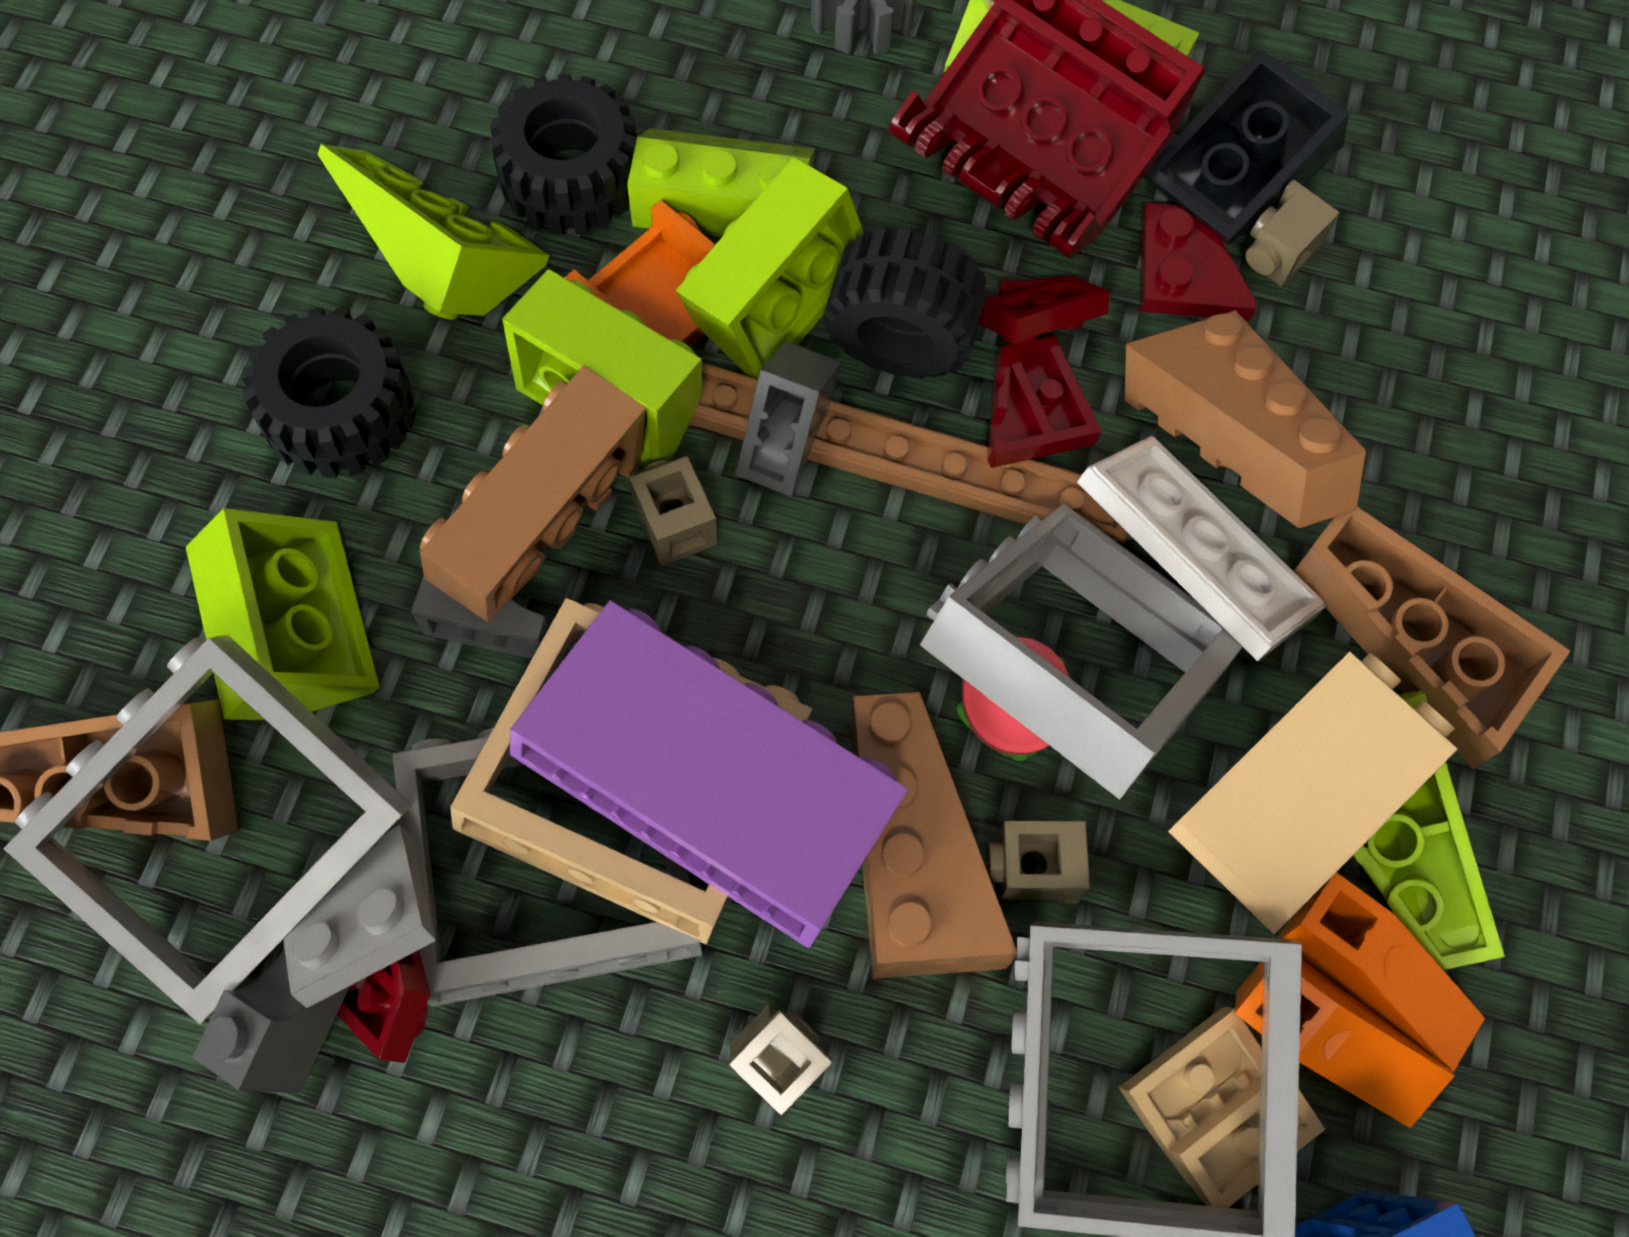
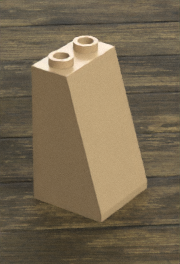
M1349 652L1168 831L1273 934L1457 750L1446 739L1455 728L1424 700L1414 709L1393 691L1401 680L1371 653L1360 661Z

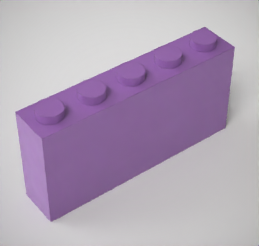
M611 600L510 728V756L706 883L723 892L808 949L908 791V788L897 782L894 773L884 764L871 758L860 759L838 745L834 735L824 726L810 720L800 721L778 707L776 699L764 688L753 683H740L721 671L715 659L702 649L694 646L683 647L664 635L659 625L645 613L635 609L627 611Z

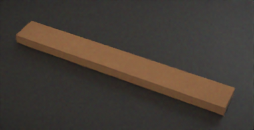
M702 363V396L689 424L744 441L758 379ZM834 401L830 403L828 414L819 428L807 459L1023 524H1027L1034 516L1042 521L1064 503L1121 546L1124 545L1127 531L1077 483L1082 474L1032 459L991 468L988 463L989 447Z

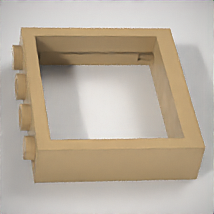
M566 598L450 806L453 829L707 944L728 898L726 894L710 884L706 892L489 794L510 756V728L558 668L571 642L576 644L604 608L592 603L581 605ZM714 658L721 671L742 684L753 683L764 688L776 699L778 707L800 721L808 720L813 708L800 703L798 697L789 690L775 685H768L766 687L740 676L739 672L729 663Z

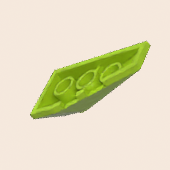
M320 144L317 155L403 286L424 301L423 307L431 314L450 320L457 319L459 314L485 316L546 266L550 255L513 229L498 221L491 222L490 227H487L474 219L466 217L468 205L455 198H445L439 194L421 190L422 180L365 150Z
M1420 689L1399 695L1413 709L1422 700L1428 704L1425 693ZM1445 762L1353 854L1397 918L1443 970L1505 957Z

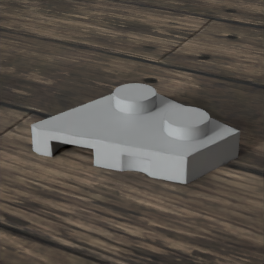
M401 825L392 828L283 938L290 993L306 1008L436 941L415 841Z

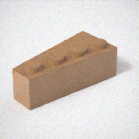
M1236 310L1214 315L1206 320L1126 344L1124 401L1138 411L1147 407L1158 415V426L1174 438L1184 434L1200 446V457L1215 468L1223 466L1235 471L1241 476V487L1297 528L1357 510L1366 450Z
M585 366L576 373L569 383L564 380L558 382L547 395L543 403L542 413L530 427L521 425L510 436L503 449V458L489 473L485 470L479 472L470 481L463 493L462 504L448 520L444 517L439 518L427 530L420 544L424 579L489 623L540 570L544 560V553L541 550L546 545L553 549H560L574 535L576 526L583 513V507L588 505L597 511L611 497L613 490L610 486L618 473L628 479L640 467L646 407Z
M1357 507V510L1334 517L1294 570L1325 601L1327 605L1325 608L1367 654H1373L1401 680L1397 687L1403 694L1419 689L1425 693L1428 704L1455 728L1446 739L1457 748L1456 752L1472 769L1502 751L1571 651L1359 507Z
M920 692L853 696L850 717L852 753L860 759L871 758L884 764L894 773L897 782L908 788L907 793L862 863L872 979L1007 969L1017 956V950Z
M219 700L181 705L63 827L121 830L123 833L141 835L165 834L186 836V839L212 841L239 831ZM117 715L0 732V821L14 823L19 814L31 802L47 791L55 796L73 778L65 771L69 763L95 740H100L105 745L123 726L116 719Z

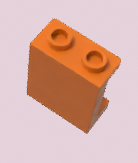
M660 200L651 207L653 222L651 228L592 278L586 280L575 269L564 278L569 281L577 280L585 284L602 301L618 310L625 309L631 311L648 328L669 340L676 339L691 347L705 333L694 324L675 290L684 281L688 271L694 265L700 263L716 244L701 233L696 222L683 211L675 212Z

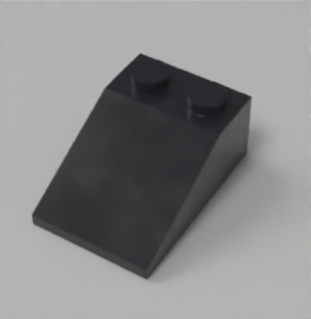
M1260 49L1167 146L1147 171L1144 178L1220 238L1231 244L1253 227L1270 206L1277 207L1286 186L1293 179L1305 187L1343 147L1349 113Z

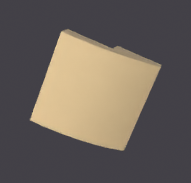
M1225 1006L1118 1088L1146 1129L1205 1205L1229 1208L1253 1189L1259 1181L1262 1048L1245 1022L1235 1014V1008ZM1299 1088L1297 1152L1325 1130Z

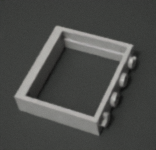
M1064 503L1042 521L1034 516L1025 525L1016 540L1011 536L1007 537L993 553L988 563L983 559L978 560L964 576L958 588L951 583L947 585L940 599L929 607L926 615L934 622L920 643L921 647L1119 800L1208 693L1243 647L1194 598ZM1043 566L1184 671L1185 674L1136 729L986 614Z
M229 635L211 637L205 642L196 637L179 650L167 664V668L174 674L156 693L152 692L149 688L143 690L119 712L116 719L123 726L105 745L100 740H95L69 763L65 771L73 778L55 796L47 791L31 802L14 822L22 830L3 848L199 1024L215 1010L223 991H234L412 806L411 803ZM214 672L357 803L365 813L206 976L59 844L53 836Z
M494 728L480 732L477 735V739L451 743L446 739H427L413 744L411 751L393 753L396 791L412 804L399 819L400 825L415 841L436 936L435 942L419 949L431 993L427 1002L429 1006H439L702 956L699 939L659 922L442 962L422 783L468 775ZM509 756L503 769L524 764ZM665 856L667 874L690 885L688 870Z
M1034 922L1030 926V938L1017 937L1015 980L1028 981L1027 1010H1014L1012 1054L1025 1055L1024 1084L1011 1083L1009 1127L1021 1128L1022 1140L1021 1158L1008 1157L1006 1202L1019 1203L1018 1226L1116 1237H1295L1302 944L1294 939ZM1054 947L1264 962L1258 1211L1045 1190Z

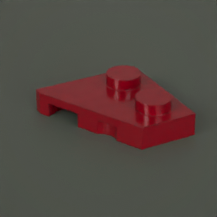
M1146 203L1141 216L1140 312L1210 318L1214 315L1236 310L1245 321H1251L1256 310V300L1220 237L1179 205Z
M1071 275L1044 277L1036 280L1017 279L999 281V295L986 296L979 324L1002 335V338L1007 342L1015 344L1031 343L1037 340L1040 334L1056 329H1077L1083 326L1086 320L1108 314L1109 291Z
M1056 337L1041 338L1026 344L1002 346L995 366L988 463L990 467L994 468L1095 445L1102 430Z
M417 950L352 984L337 1013L340 1019L379 1060L405 1063L414 1038L420 1035L425 1026L428 1015L427 1002L431 993L420 951Z

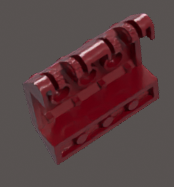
M984 0L989 10L926 100L923 102L914 91L910 93L892 119L889 134L908 147L915 145V152L926 159L949 143H955L956 145L953 146L945 157L942 171L953 178L959 174V183L995 208L1000 209L1005 205L1004 214L1012 220L1016 221L1039 203L1046 206L1047 208L1037 217L1032 233L1043 241L1051 236L1049 245L1068 259H1071L1105 230L1170 142L1201 81L1205 67L1102 0Z

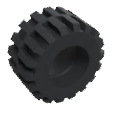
M558 74V80L547 81L546 76L534 79L535 86L527 88L522 85L514 90V100H503L498 107L499 117L492 119L490 127L492 134L490 143L499 183L505 201L510 202L511 211L518 218L527 216L528 225L538 230L544 225L550 226V231L553 234L563 235L565 229H575V234L588 233L587 226L596 224L600 229L611 224V214L621 216L628 209L627 199L629 200L627 183L637 140L634 116H630V107L624 98L616 99L615 90L606 84L599 88L596 87L595 79L582 76L579 81L571 80V74ZM564 150H581L586 152L579 157L568 160L548 158L552 154Z
M887 228L875 229L873 234L862 233L855 237L854 242H849L844 248L824 312L825 319L823 323L825 330L831 333L830 338L837 346L845 349L844 353L853 359L860 360L866 366L888 372V374L924 378L925 376H944L947 371L955 372L962 368L963 362H967L971 356L988 289L985 286L987 279L984 272L977 269L978 263L971 256L960 253L961 248L951 242H943L937 239L938 236L926 232L920 234L913 232L912 229L898 228V231H891Z
M323 308L309 309L308 317L299 319L295 313L284 318L286 326L279 330L271 326L262 335L266 343L263 346L253 345L248 354L252 366L243 367L242 381L247 389L242 392L245 402L264 437L283 462L287 465L294 462L299 472L310 476L316 468H319L324 478H337L338 471L342 469H347L350 476L363 473L362 464L372 461L377 466L387 459L383 452L387 447L395 450L398 449L404 441L400 429H410L413 416L409 408L414 407V398L396 347L393 346L390 336L383 328L376 330L373 320L362 314L353 320L350 310L336 308L333 315H326ZM338 380L357 382L353 390L346 397L333 404L321 407L303 405L314 390L326 383Z

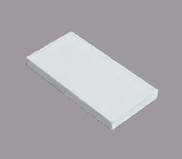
M1150 436L1089 466L1077 481L1257 661L1314 620L1327 606L1325 601L1154 436Z

